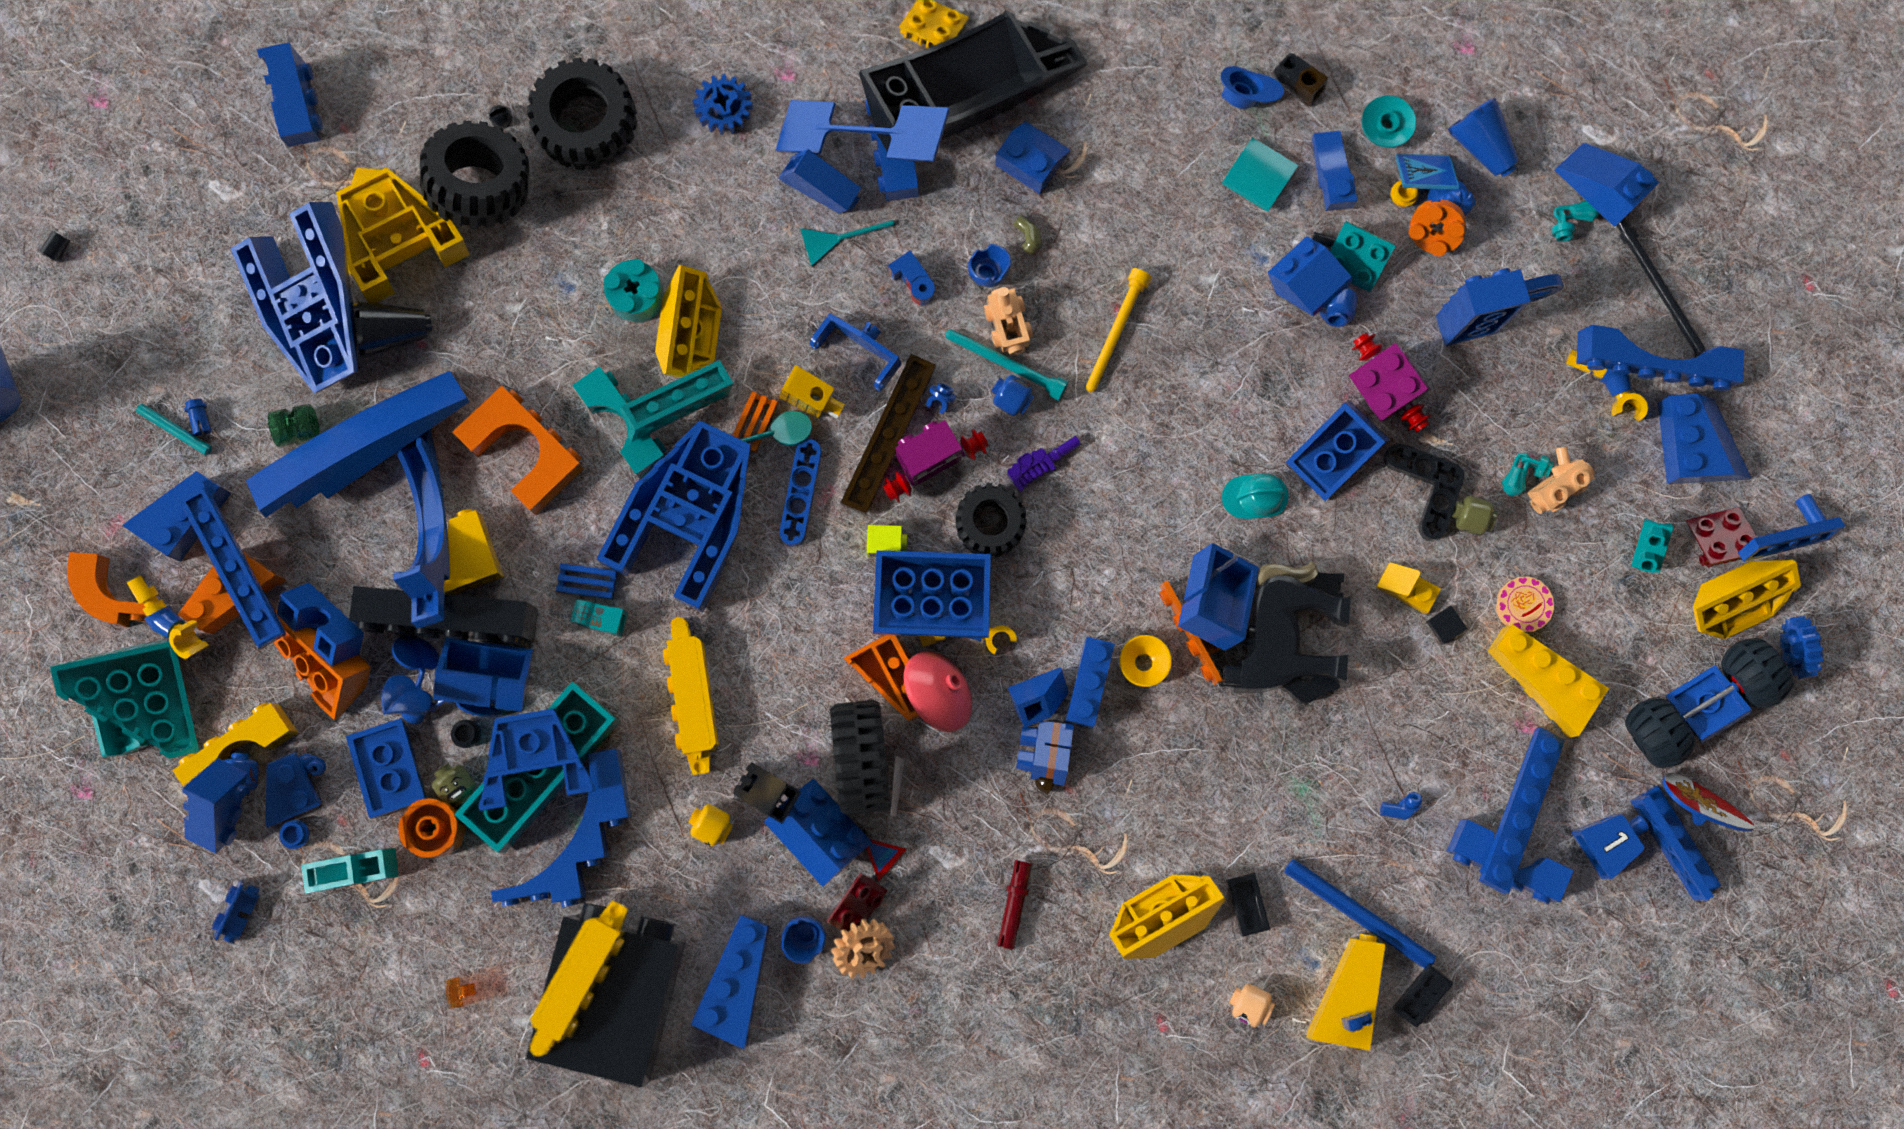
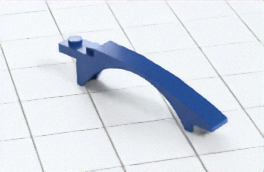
M431 429L396 452L406 474L415 504L418 522V547L415 560L410 568L405 572L398 571L393 573V580L412 599L411 623L417 629L444 620V581L450 579L444 497Z

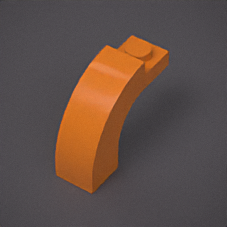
M69 552L67 566L68 583L75 600L83 610L101 621L122 627H129V621L146 622L144 618L147 616L143 611L145 608L143 603L118 601L110 592L107 583L110 558L99 554Z

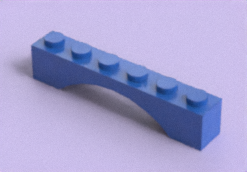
M1591 325L1578 331L1576 364L1586 365L1589 370L1611 369L1614 374L1635 373L1638 374L1639 378L1644 379L1660 377L1663 378L1664 382L1668 383L1684 381L1688 382V385L1692 387L1708 385L1713 386V389L1717 391L1731 390L1732 386L1743 383L1744 350L1718 346L1701 353L1695 358L1685 360L1666 359L1639 348L1617 328Z

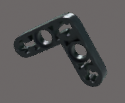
M1393 444L1384 453L1383 460L1385 465L1393 471L1432 485L1418 530L1423 539L1436 541L1445 534L1464 481V471L1456 463L1404 444ZM1399 451L1401 452L1400 457L1409 460L1411 456L1415 458L1410 463L1409 469L1407 468L1409 462L1401 460L1397 464L1394 462L1395 458L1391 454ZM1419 460H1426L1430 463L1431 471L1428 474H1422L1417 470V462ZM1439 465L1441 466L1438 470L1439 472L1447 473L1451 470L1453 471V477L1457 479L1449 483L1447 482V476L1438 474L1434 478L1433 475L1436 473ZM1436 495H1443L1448 499L1447 509L1442 510L1436 507L1434 503ZM1435 515L1444 516V518L1439 517L1436 521L1435 527L1439 531L1430 534V528L1426 527V525L1433 522Z

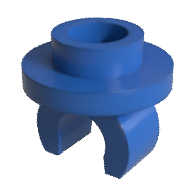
M943 383L931 385L929 391L933 395L928 398L926 406L930 407L934 400H939L942 403L939 413L943 414L948 409L949 402L953 403L956 399V396L953 394L954 390Z

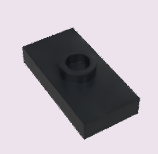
M1250 873L1226 879L1241 937L1271 930L1256 874Z
M1428 963L1392 1008L1417 1028L1454 983Z

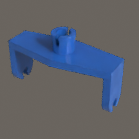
M829 313L812 336L809 345L817 350L833 329L836 328L863 348L888 362L874 383L875 389L882 391L902 365L900 358L875 341L878 335L881 334V331L873 325L871 327L872 324L866 322L864 328L860 331Z

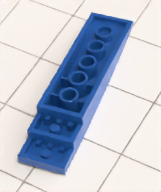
M448 371L348 418L287 453L246 480L258 510L266 518L288 502H291L298 508L320 492L327 499L469 403V399L451 371Z

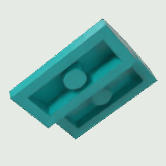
M1252 137L1224 178L1222 184L1268 212L1299 165Z

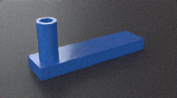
M1807 494L1797 499L1795 503L1808 525L1753 538L1738 554L1742 561L1745 562L1828 541L1842 530L1845 524L1840 517L1827 520L1812 495Z

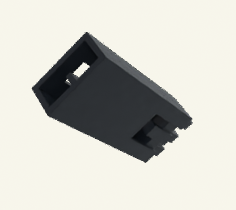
M751 762L746 768L748 771L747 775H742L740 778L742 783L741 785H736L733 794L783 824L801 791ZM785 795L789 800L782 810L777 807V804L779 802L781 804L785 803L781 800V797Z

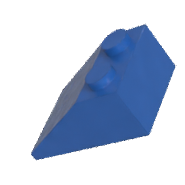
M1584 142L1554 170L1614 227L1660 183L1640 163Z
M1347 401L1286 463L1324 501H1327L1390 439L1351 401Z

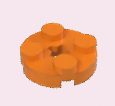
M1442 199L1440 202L1426 201L1415 210L1411 218L1409 236L1422 250L1432 253L1434 256H1443L1445 253L1456 249L1463 241L1467 228L1465 214L1458 205L1451 201ZM1440 222L1444 224L1442 232L1433 230L1431 225L1432 223L1437 225Z

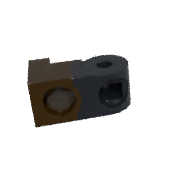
M1289 53L1273 70L1275 77L1282 84L1289 86L1291 90L1301 96L1302 102L1309 107L1326 90L1328 77L1295 54Z

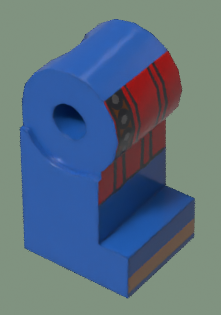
M911 250L888 265L889 275L894 281L899 277L902 278L910 289L911 298L916 304L927 305L933 300L935 285Z

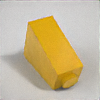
M465 509L456 513V517L449 519L448 523L450 579L444 581V593L448 595H456L504 577L483 515L477 510L473 511L472 509Z

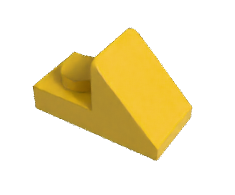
M1391 562L1388 563L1376 588L1425 615L1429 613L1441 588L1419 577L1420 571Z

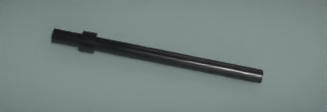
M1624 217L1616 225L1621 233L1619 235L1624 245L1628 244L1696 356L1706 351L1707 349L1638 240L1639 234L1634 227L1631 228Z

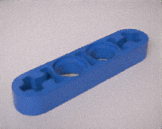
M806 439L798 444L795 451L780 526L782 542L790 547L801 545L806 537L822 457L820 445L813 439ZM808 446H812L813 451L817 452L816 455H811L809 465L814 466V469L807 466H798V463L805 464V454L802 453V450H807ZM801 472L811 475V482L805 487H801L796 483V476ZM801 499L806 503V508L802 513L796 514L790 510L793 500ZM789 516L795 520L804 519L803 523L797 521L796 530L800 533V536H795L790 541L789 536L785 532L791 530L793 522L792 520L787 521V517Z

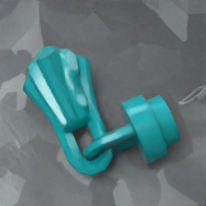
M1586 200L1577 204L1558 206L1553 211L1554 217L1558 219V224L1552 227V235L1558 242L1569 241L1573 239L1575 226L1566 220L1579 219L1592 222L1600 213ZM1563 210H1569L1570 215H1565Z
M1519 453L1514 459L1511 470L1502 480L1504 492L1508 496L1520 495V493L1526 491V476L1529 467L1535 469L1534 476L1542 478V476L1548 477L1554 462L1544 455H1541L1540 459L1536 460L1530 458L1526 453ZM1519 461L1524 464L1523 469L1518 467Z

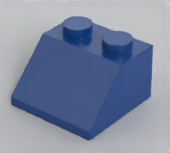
M1024 121L1009 134L997 151L995 166L1038 194H1041L1070 153V149L1029 122Z
M1308 236L1267 272L1277 295L1313 317L1353 281L1352 276L1325 246Z

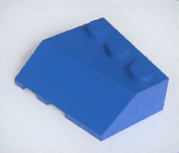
M1700 394L1669 395L1657 403L1667 484L1752 479L1715 399Z

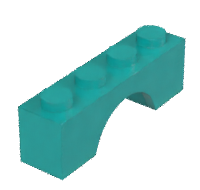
M599 366L572 385L592 414L610 412L625 420L620 408L622 405L631 402V399L626 392L620 395L615 387L619 383L611 371L604 373ZM625 420V423H626V426H627V434H628V431H629L630 426L628 425L627 421ZM648 434L633 442L627 436L620 453L641 480L654 468L653 466L661 458L665 457L663 453L667 449L658 437L652 439Z

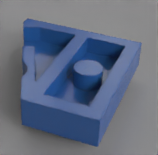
M296 752L268 763L266 766L265 815L267 828L321 804V800Z

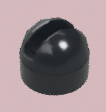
M500 104L494 105L490 109L489 119L493 126L496 125L504 129L511 124L512 114L507 107Z

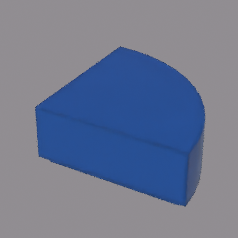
M1370 1011L1341 1018L1344 1029L1351 1032L1363 1029V1026L1372 1025L1373 1023Z

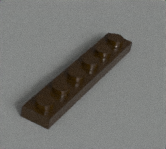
M910 354L840 502L841 505L865 516L867 515L896 454L895 447L899 446L898 442L906 433L936 369V364Z

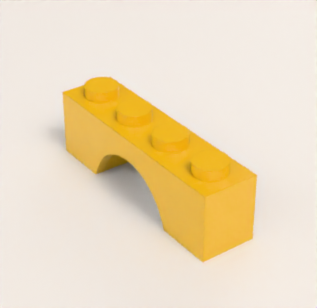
M265 702L252 710L253 715L247 719H240L232 723L228 727L229 731L221 737L215 736L205 742L203 745L204 749L196 754L191 753L183 757L179 761L180 765L172 771L182 786H185L215 759L218 758L222 761L228 759L231 753L243 744L256 742L265 748L275 749L297 734L298 731L279 704L271 702L268 704Z

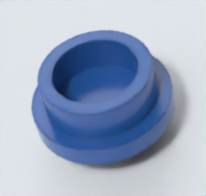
M299 820L286 822L279 833L281 843L289 849L303 847L308 842L310 836L308 826Z

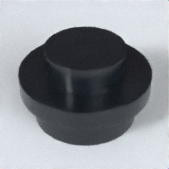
M460 720L451 730V739L458 747L471 748L480 739V728L471 720Z

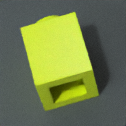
M868 525L867 557L876 558L877 550L907 551V534H902V526Z

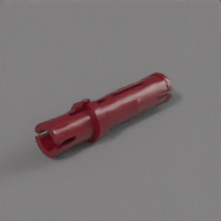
M1014 860L1010 885H1007L1006 888L1008 896L996 945L998 947L1015 950L1025 896L1029 895L1027 887L1032 863Z

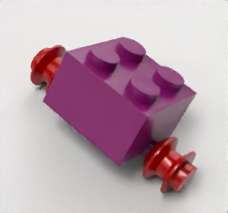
M1367 332L1353 341L1356 346L1352 348V351L1359 350L1362 354L1359 361L1368 362L1348 376L1379 421H1385L1403 409L1405 412L1402 414L1400 421L1409 422L1410 427L1407 431L1409 432L1412 429L1416 433L1430 424L1428 419L1432 415L1423 414L1424 404L1414 405L1412 402L1430 391L1431 388L1399 343H1394L1381 352L1383 344L1376 345L1373 341L1376 334L1369 336Z
M936 420L927 424L923 428L924 432L914 437L913 434L902 438L898 442L899 446L895 448L896 459L905 475L896 472L895 480L890 481L885 478L887 484L883 486V489L890 501L896 499L900 503V496L904 493L911 497V486L915 487L960 462L962 457L967 456L975 461L977 452L981 451L987 454L985 448L989 444L981 431L976 433L972 429V436L967 439L962 435L959 444L946 420L940 423Z

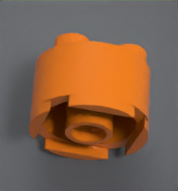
M428 798L412 803L399 821L398 834L401 843L406 849L419 857L438 858L449 855L461 846L465 835V824L454 815L459 810L458 807H455L454 804L450 805L444 801L442 802V800ZM436 824V830L433 833L428 832V827Z

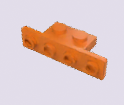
M1167 580L1160 585L1162 591L1159 592V595L1166 607L1171 606L1175 614L1172 617L1173 621L1181 632L1184 629L1178 627L1182 605ZM1184 630L1189 639L1186 642L1187 647L1194 657H1199L1203 665L1200 667V670L1206 681H1212L1213 685L1223 681L1210 658V655L1221 649Z

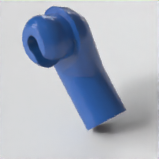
M310 753L299 757L305 771L310 775L319 776L325 772L326 764L322 758Z

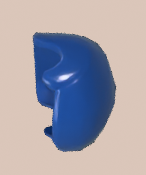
M990 244L984 250L977 249L968 262L969 276L979 286H999L1010 273L1012 265L1011 255L1004 247L996 244Z
M811 916L795 917L785 926L782 932L781 948L785 956L793 962L810 963L823 951L826 944V931L822 923Z

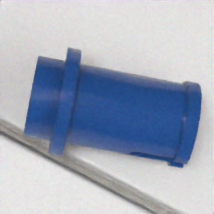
M202 399L186 401L184 412L188 413L193 436L202 435L200 424L205 434L211 433L212 430L205 411L207 404L203 403Z

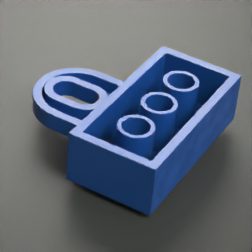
M1509 268L1494 272L1491 277L1483 278L1482 275H1477L1466 279L1465 284L1457 289L1456 294L1451 296L1450 300L1436 314L1444 345L1449 346L1497 334L1529 303L1551 296L1563 289L1564 285L1561 275L1550 274L1524 280L1521 269L1510 272Z

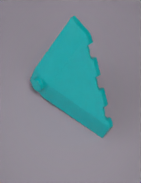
M168 638L50 666L55 692L58 697L65 701L70 698L86 707L85 712L103 722H106V720L113 722L123 728L122 733L142 744L144 741L161 749L159 753L169 759L199 752L178 655L172 649Z

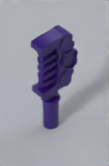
M1074 436L1048 454L1043 448L1032 451L1031 454L1025 453L1017 459V463H1014L1007 470V475L1016 489L1022 492L1028 483L1033 482V479L1037 480L1039 476L1044 475V472L1054 471L1056 468L1053 463L1061 460L1062 457L1079 447L1081 443Z

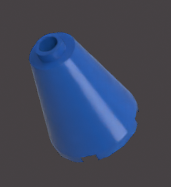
M1495 97L1469 112L1462 120L1459 119L1447 129L1450 135L1494 176L1501 174L1502 177H1505L1517 169L1515 163L1519 159L1499 103Z

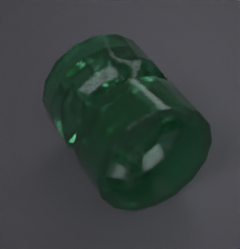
M310 403L294 406L291 412L284 408L268 413L270 434L278 447L295 444L297 439L301 442L309 441L320 434L318 418Z

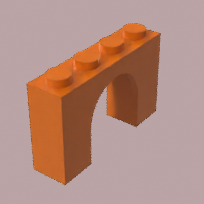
M501 385L453 433L477 457L507 432L523 430L535 435L540 447L539 459L535 467L510 491L536 515L584 469L579 463L582 458L571 446L566 450L559 443L562 437L552 427L546 430L540 424L543 419L533 408L527 411L521 405L524 400L513 388L508 392Z

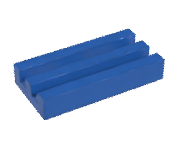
M560 563V574H558L556 592L613 600L617 571ZM569 571L610 577V581L567 576L566 574ZM565 582L609 588L608 592L565 587Z

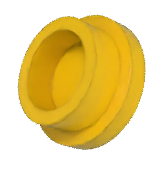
M1400 180L1393 185L1390 196L1397 206L1409 207L1416 202L1418 189L1403 188Z

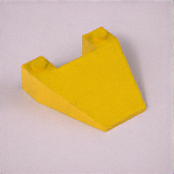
M387 167L336 192L349 270L368 303H378L395 294L383 271L430 247H433L445 268L469 256L465 242L452 220L445 221L440 218L438 212L435 213L428 207L427 201L423 199L420 193Z

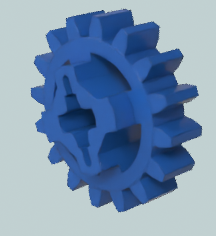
M722 74L721 80H717L713 75L711 76L712 83L709 84L703 80L702 85L704 89L695 90L698 97L693 99L694 107H696L694 110L696 118H700L699 121L702 127L708 124L709 132L711 133L716 128H719L720 135H723L725 129L729 128L733 134L735 133L734 126L738 125L740 128H743L742 119L750 120L751 118L748 110H753V104L749 101L752 99L751 93L746 91L744 82L737 85L738 81L735 76L728 81L726 74ZM719 98H722L723 102H725L727 111H724L723 107H721Z
M1805 616L1785 619L1786 624L1781 626L1784 633H1780V647L1783 651L1782 658L1784 662L1787 663L1789 669L1792 668V675L1798 676V679L1818 676L1817 671L1822 670L1819 662L1824 661V654L1820 643L1822 638L1818 631H1816V626H1811V619H1805Z

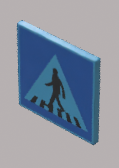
M1396 154L1395 159L1403 188L1453 190L1459 188L1450 155Z

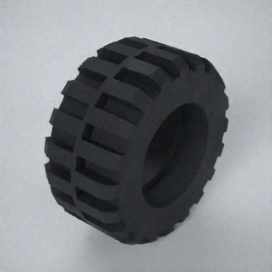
M578 57L572 58L573 62L566 63L565 60L557 62V68H547L544 71L545 77L543 79L538 77L534 82L536 91H530L528 100L531 105L527 106L530 127L547 155L553 160L558 159L560 164L565 167H570L572 163L576 170H585L586 165H590L593 170L600 168L599 163L605 161L609 165L615 161L613 156L617 153L622 156L627 150L625 143H632L634 138L632 130L637 129L636 106L628 86L618 72H613L611 66L606 63H602L600 66L596 59L588 58L587 62H583L582 58ZM594 96L606 102L607 112L600 124L589 131L581 133L569 132L562 129L558 124L562 109L575 98Z
M469 120L463 121V124L459 125L455 122L447 125L445 130L441 128L436 131L434 137H429L424 143V148L420 153L421 193L423 199L427 201L428 207L433 212H438V216L445 221L452 220L453 224L459 227L468 225L470 229H478V226L491 228L497 222L501 225L508 221L509 215L512 217L516 216L520 211V207L526 202L529 182L528 156L525 154L522 144L516 142V138L509 132L505 134L503 128L496 125L494 127L488 126V123L479 121L478 124L472 123ZM466 167H480L493 172L497 177L487 182L472 183L463 181L452 173Z
M865 700L835 704L830 708L834 765L841 812L851 815L886 811L891 807L880 702Z

